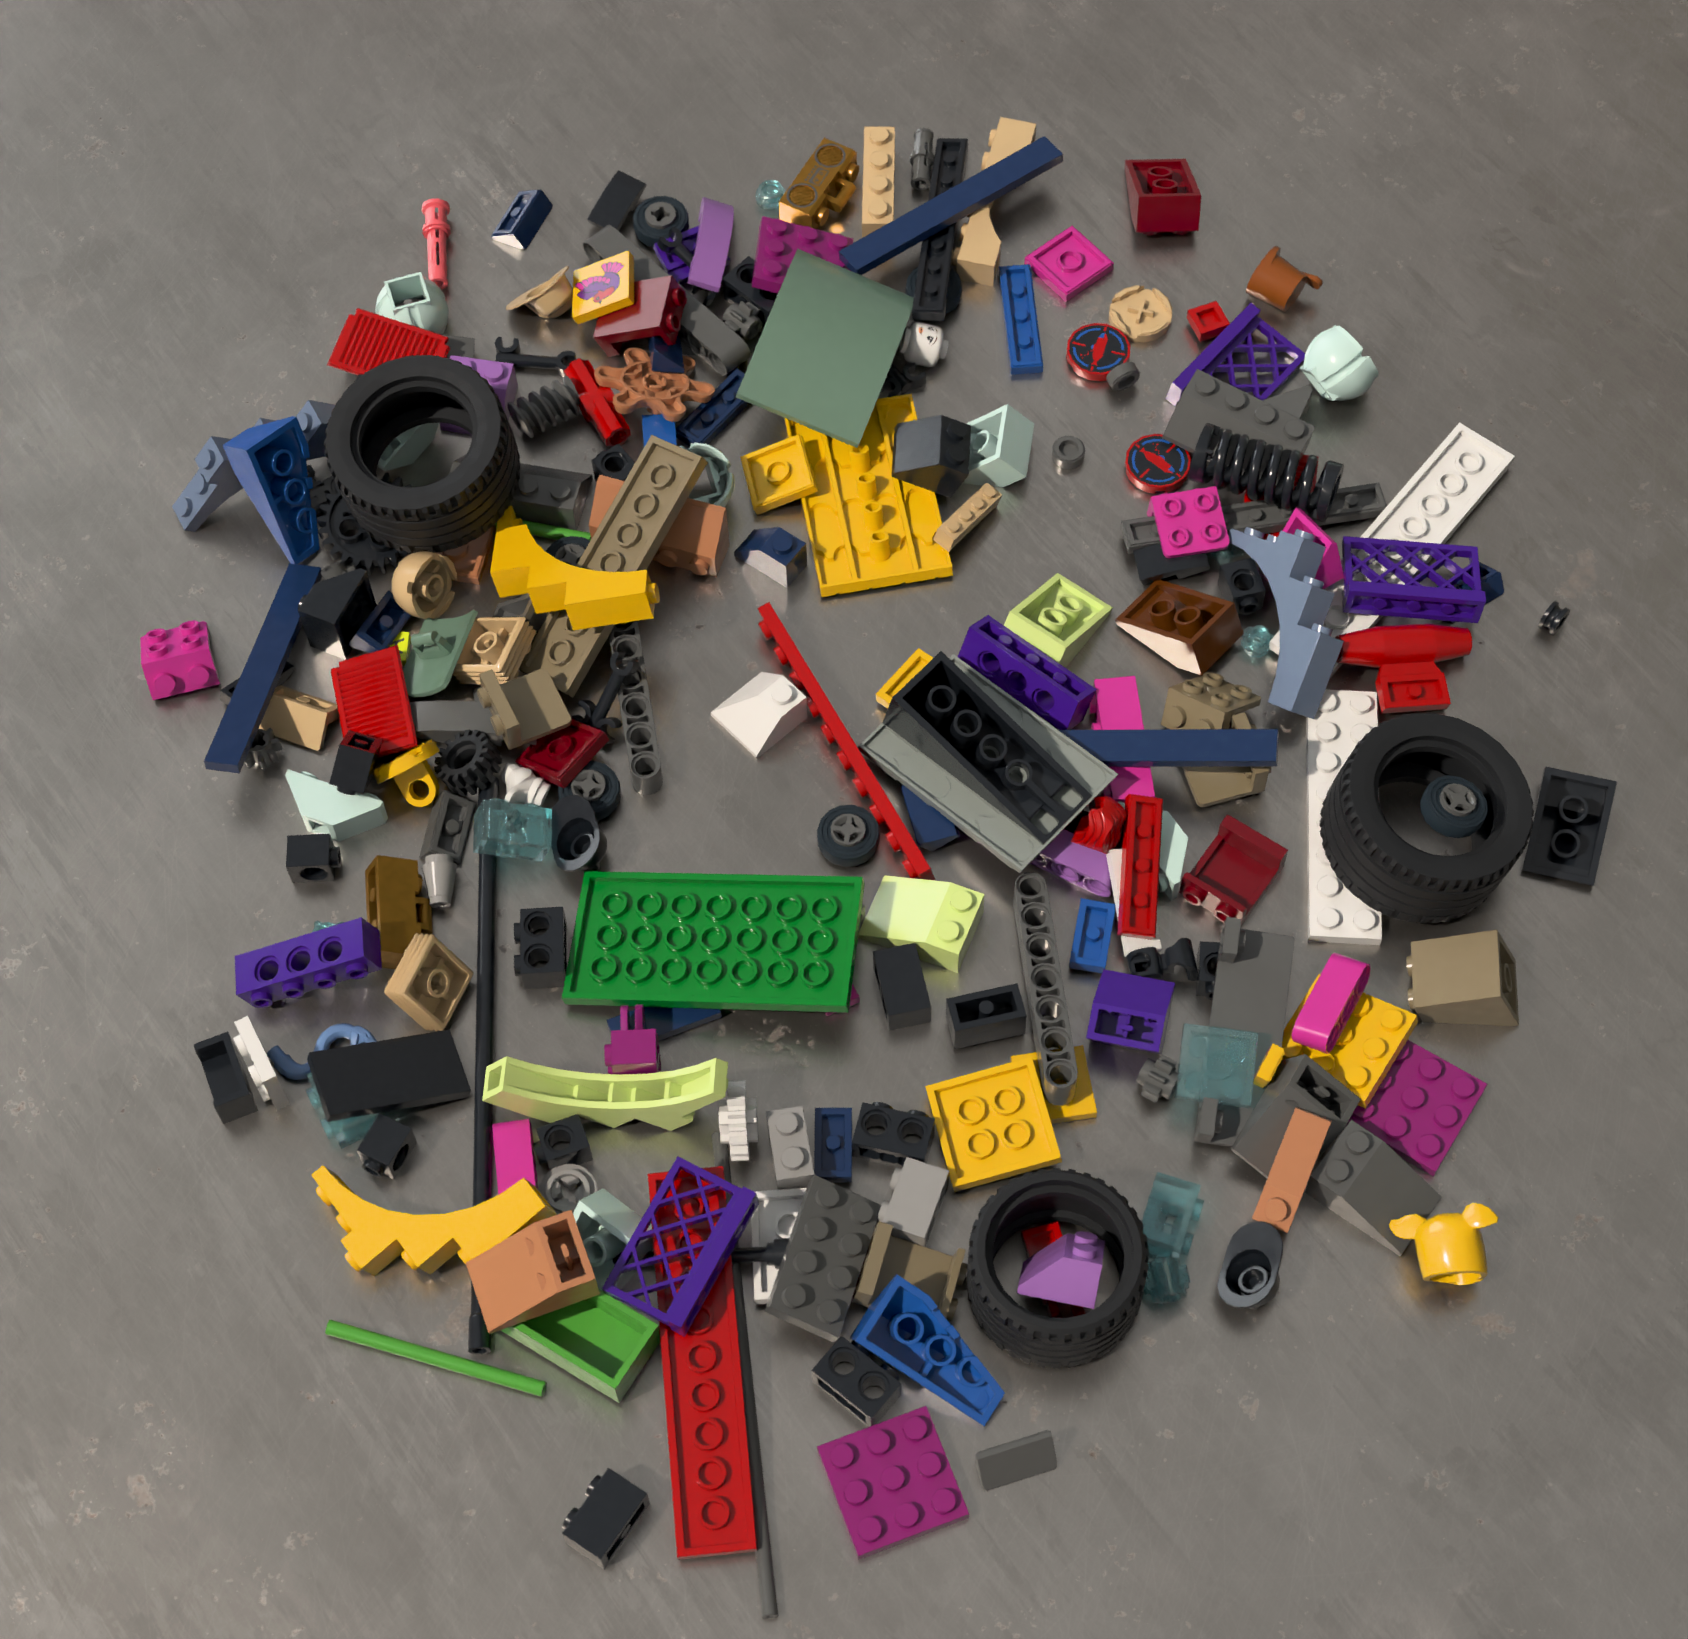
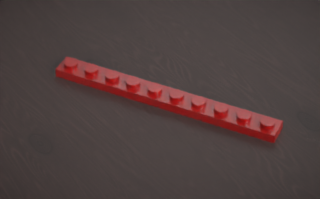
M770 602L757 608L762 618V621L758 623L759 628L767 641L773 638L776 642L777 647L773 648L781 665L789 664L793 670L788 675L793 685L800 691L804 689L808 695L807 708L813 718L820 715L824 725L820 726V729L828 743H837L841 751L837 752L836 755L845 771L852 768L856 778L852 782L862 798L867 795L869 796L873 805L868 808L878 825L885 823L890 831L885 834V837L893 851L896 853L901 850L906 860L901 863L908 876L915 879L936 881L929 864Z

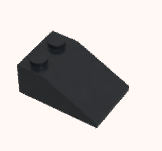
M1545 767L1533 816L1532 833L1528 840L1522 871L1594 886L1617 781Z

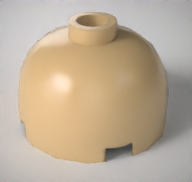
M420 551L407 555L399 562L393 573L392 594L394 600L406 613L422 619L439 618L449 608L454 599L455 591H451L452 580L457 581L454 563L447 556L429 551Z

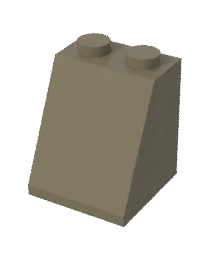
M1498 930L1411 942V956H1407L1406 965L1408 974L1412 977L1413 988L1408 989V1003L1410 1009L1415 1010L1423 1022L1519 1026L1516 961Z

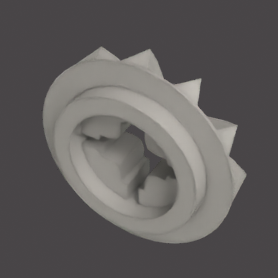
M564 1164L548 1171L542 1178L538 1190L554 1211L560 1214L571 1209L574 1212L579 1200L597 1192L598 1187L594 1176L586 1168L576 1164ZM560 1183L569 1190L578 1189L574 1193L576 1197L575 1204L567 1198L560 1200L563 1196Z

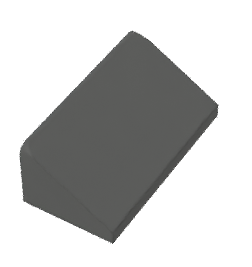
M443 790L434 800L419 858L425 860V857L431 854H449L453 856V863L459 865L476 802Z
M1045 1430L977 1452L975 1455V1467L982 1488L988 1491L1057 1468L1051 1431Z

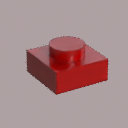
M1217 301L1187 311V320L1200 342L1218 336L1230 324Z

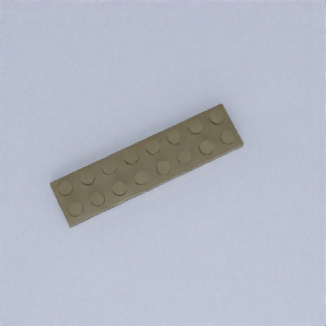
M651 435L576 566L606 572L647 570L708 462L702 456ZM566 609L549 612L531 643L532 648L525 655L519 670L525 674L539 669L547 670L557 690L573 698L615 624L573 631Z

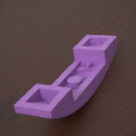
M706 197L702 198L698 218L700 224L687 284L718 293L731 240L734 218L733 206Z

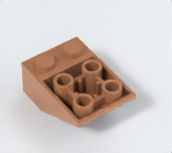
M572 1209L537 1221L466 1262L489 1334L600 1294Z

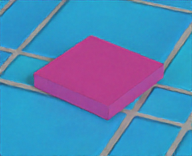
M1073 225L1025 257V265L1030 264L1031 271L1065 302L1113 271L1114 263Z

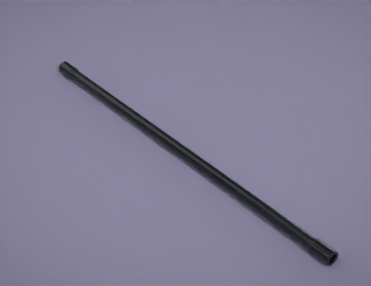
M495 777L496 779L492 783L487 781L485 783L487 788L483 791L478 788L480 824L473 1206L492 1198L493 1104L482 1101L486 1066L494 1063L497 811L499 809L500 782L497 777ZM471 1281L468 1352L471 1354H487L491 1352V1334L488 1333Z

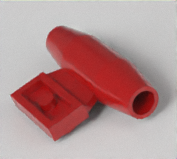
M1436 624L1376 626L1335 637L1344 641L1336 661L1337 663L1379 668L1375 685L1381 713L1447 709L1451 701L1445 674L1440 671L1435 663L1467 656L1472 650V636L1469 629Z

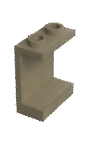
M879 1221L873 1231L852 1302L869 1308L897 1274L929 1295L948 1321H952L958 1304V1299L953 1298L956 1285L962 1286L968 1264L963 1263L966 1250L958 1248L955 1254L951 1256L891 1236L893 1225Z

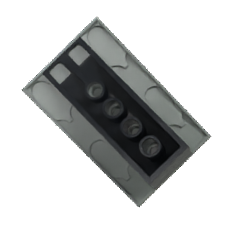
M942 651L892 697L883 722L858 745V749L862 754L894 780H898L926 804L939 811L975 842L982 844L1018 873H1021L1118 775L1114 770L953 654L948 658Z

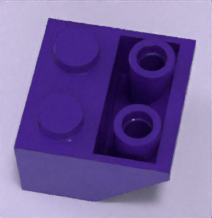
M1103 969L1092 1004L1086 1039L1092 1042L1161 1055L1175 983Z

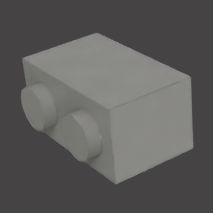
M803 1105L766 1111L777 1189L807 1188L809 1180L814 1176Z
M906 1157L903 1168L896 1167L893 1173L890 1189H893L894 1192L890 1202L883 1201L877 1222L881 1221L893 1225L891 1236L926 1247L949 1185V1171Z

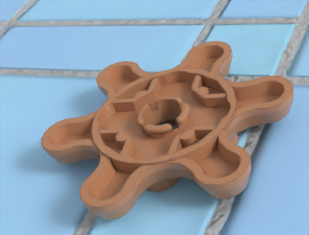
M640 348L625 350L624 358L627 366L624 368L599 366L594 370V376L598 385L621 391L613 396L614 408L621 414H629L638 408L646 407L649 413L662 414L667 421L678 422L686 412V407L682 402L707 403L715 393L713 385L694 381L687 377L693 372L696 363L694 359L688 356H683L684 373L682 374L653 372L651 370L650 357L645 350Z

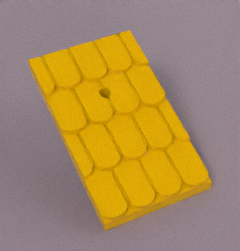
M912 394L877 399L858 448L784 418L787 437L789 438L801 433L805 440L818 492L802 497L801 503L821 597L836 595V593L844 594L869 590V588L875 589L900 585L904 582L906 584L935 579V577L953 576L949 552L933 540L938 527L942 525L935 492L891 477L895 426L898 423L917 420Z

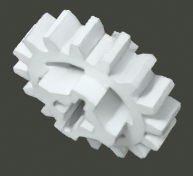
M745 1080L728 1081L727 1099L718 1100L720 1143L730 1145L731 1162L749 1161V1142H758L756 1098H747Z

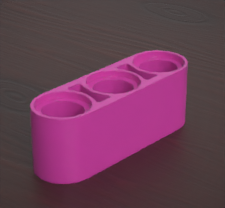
M1333 953L1330 956L1296 1019L1292 1031L1293 1042L1326 1054L1332 1051L1368 983L1371 972L1370 964L1339 953Z
M530 1118L493 1123L492 1131L498 1195L523 1178L527 1179L538 1189Z

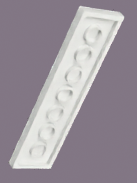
M1325 689L1315 718L1306 717L1308 942L1380 946L1382 941L1381 912L1370 908L1354 896L1336 876L1325 855V850L1322 846L1323 839L1320 836L1321 827L1319 826L1320 819L1322 818L1320 815L1323 807L1322 803L1335 777L1365 734L1369 733L1372 728L1378 727L1377 692Z

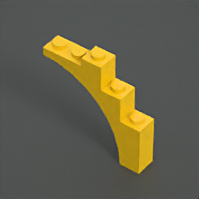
M323 1165L311 1174L319 1185L315 1189L316 1193L326 1205H334L339 1212L335 1218L348 1233L340 1240L348 1250L344 1255L346 1260L357 1272L364 1270L373 1276H376L399 1255L402 1256L404 1261L414 1271L419 1268L430 1275L456 1253L466 1264L469 1260L529 1225L557 1215L537 1187L525 1178L500 1195L470 1208L445 1214L413 1215L386 1210L365 1201L356 1195L335 1172Z

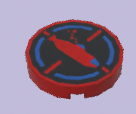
M1093 323L1082 326L1074 331L1067 341L1066 359L1068 364L1070 363L1073 371L1078 376L1087 380L1106 381L1108 373L1113 368L1122 363L1129 362V341L1118 328L1111 325Z
M1162 434L1142 436L1131 444L1126 453L1125 468L1128 479L1136 488L1147 493L1156 494V491H1165L1164 493L1173 492L1184 484L1189 475L1191 458L1188 451L1163 439Z

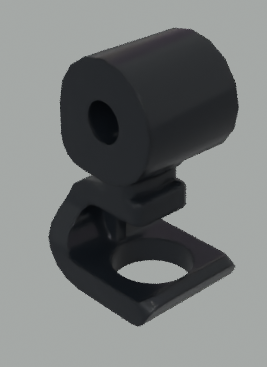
M1189 938L1179 939L1173 946L1165 949L1164 954L1157 952L1155 947H1146L1134 950L1126 957L1129 974L1163 980V973H1174V966L1179 965L1186 968L1188 980L1196 981L1198 977L1192 942Z

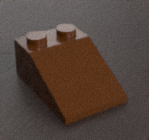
M1163 580L1153 582L1115 619L1119 627L1175 667L1201 676L1244 634L1234 602Z

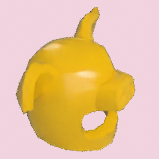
M1471 1203L1465 1207L1463 1213L1438 1214L1429 1219L1418 1214L1405 1215L1399 1219L1391 1220L1389 1227L1395 1236L1402 1239L1415 1240L1416 1253L1423 1280L1453 1285H1472L1481 1282L1487 1276L1485 1245L1480 1229L1497 1223L1499 1217L1491 1208L1483 1204Z

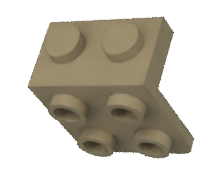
M492 669L479 674L481 688L477 689L479 700L484 709L489 708L492 714L490 720L497 736L502 735L509 750L570 726L571 716L547 670L539 669L503 684H499Z
M1206 672L1202 676L1187 679L1182 683L1169 687L1161 725L1169 729H1229L1231 716L1259 706L1261 697L1252 693L1249 687L1234 685L1225 681L1224 677L1220 674Z
M1245 712L1231 717L1229 729H1257L1255 724L1249 723ZM1182 767L1195 802L1200 807H1207L1265 791L1268 774L1272 771L1271 767Z

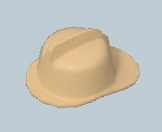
M569 266L561 269L548 281L514 299L506 306V310H511L524 304L540 317L555 318L562 315L573 303V287L565 275Z

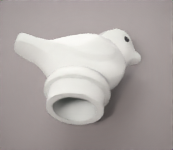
M507 763L501 773V778L506 784L507 794L504 799L506 802L525 803L529 808L541 809L551 784L544 782L543 778H536L531 769L520 767L517 764Z

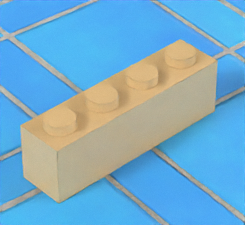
M864 126L862 238L894 220L895 127Z

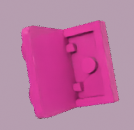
M1216 486L1151 496L1147 517H1155L1162 552L1166 558L1202 554L1228 548L1230 541Z
M191 620L182 623L176 628L151 630L140 638L141 666L152 700L220 684L219 675L210 649L207 622Z

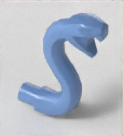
M346 1023L335 1024L321 1033L317 1039L314 1052L329 1049L336 1039L342 1037L349 1039L350 1045L376 1042L377 1040L371 1032L363 1027ZM278 1045L268 1051L267 1056L274 1063V1068L284 1077L299 1080L312 1076L308 1063L302 1065L296 1063Z

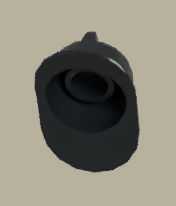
M569 795L562 798L553 806L546 825L555 862L564 871L588 869L597 871L600 869V861L605 856L607 850V839L598 825L594 809L590 802L582 796Z
M1263 1221L1250 1222L1240 1227L1232 1236L1217 1284L1219 1295L1226 1304L1235 1308L1257 1310L1259 1306L1267 1304L1277 1294L1280 1285L1278 1272L1283 1256V1242L1280 1233L1272 1225Z

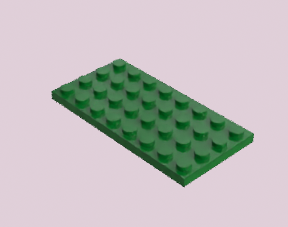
M584 871L562 1000L567 1005L635 1006L636 1004H643L644 1007L849 1013L865 886L863 877Z

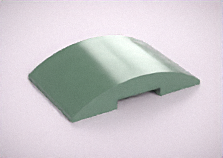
M797 249L756 345L736 398L858 448L910 317L914 297Z

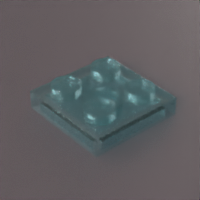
M1184 1023L1175 1099L1201 1102L1203 1097L1218 1099L1219 1105L1250 1108L1258 1033Z

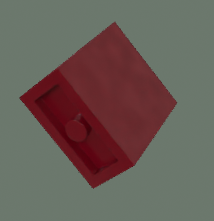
M672 275L634 282V304L598 317L593 338L608 357L620 355L623 341L661 336L668 346L675 345L677 334L681 327L683 309L687 302L685 290L680 287Z
M1227 814L1220 823L1218 835L1191 872H1186L1183 875L1179 893L1189 903L1195 906L1201 905L1211 911L1219 921L1224 923L1226 917L1241 919L1242 926L1283 869L1288 849Z

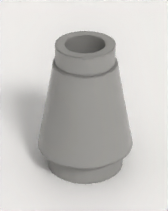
M449 854L428 855L425 857V864L421 867L429 904L432 908L450 907L457 865L453 863V856Z

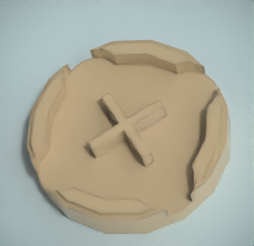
M1138 285L1124 288L1114 296L1109 308L1110 325L1118 328L1127 337L1128 341L1146 343L1157 340L1166 334L1172 321V305L1169 299L1161 291L1154 288L1149 290L1144 289V286Z

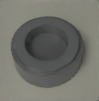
M1125 362L1113 368L1108 373L1106 380L1112 390L1122 391L1137 382L1140 372L1134 362Z
M1063 436L1054 442L1052 459L1058 467L1074 469L1083 463L1085 446L1080 439L1074 436Z

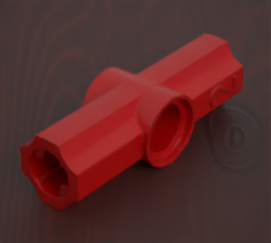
M579 358L570 362L568 368L564 370V375L571 379L577 390L580 401L578 406L585 420L588 423H593L606 446H615L616 444L621 446L625 444V441L631 436V430L622 414L618 413L614 408V393L612 389L597 384L594 368L589 360Z

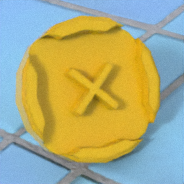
M431 739L397 756L390 763L379 766L373 770L372 774L378 784L393 777L408 803L416 807L427 806L437 798L440 786L426 759L435 755L440 750L435 741ZM415 780H422L428 785L429 794L427 797H419L414 793L413 783Z

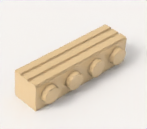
M985 483L938 527L933 540L950 552L959 541L997 507L1003 494L989 483Z

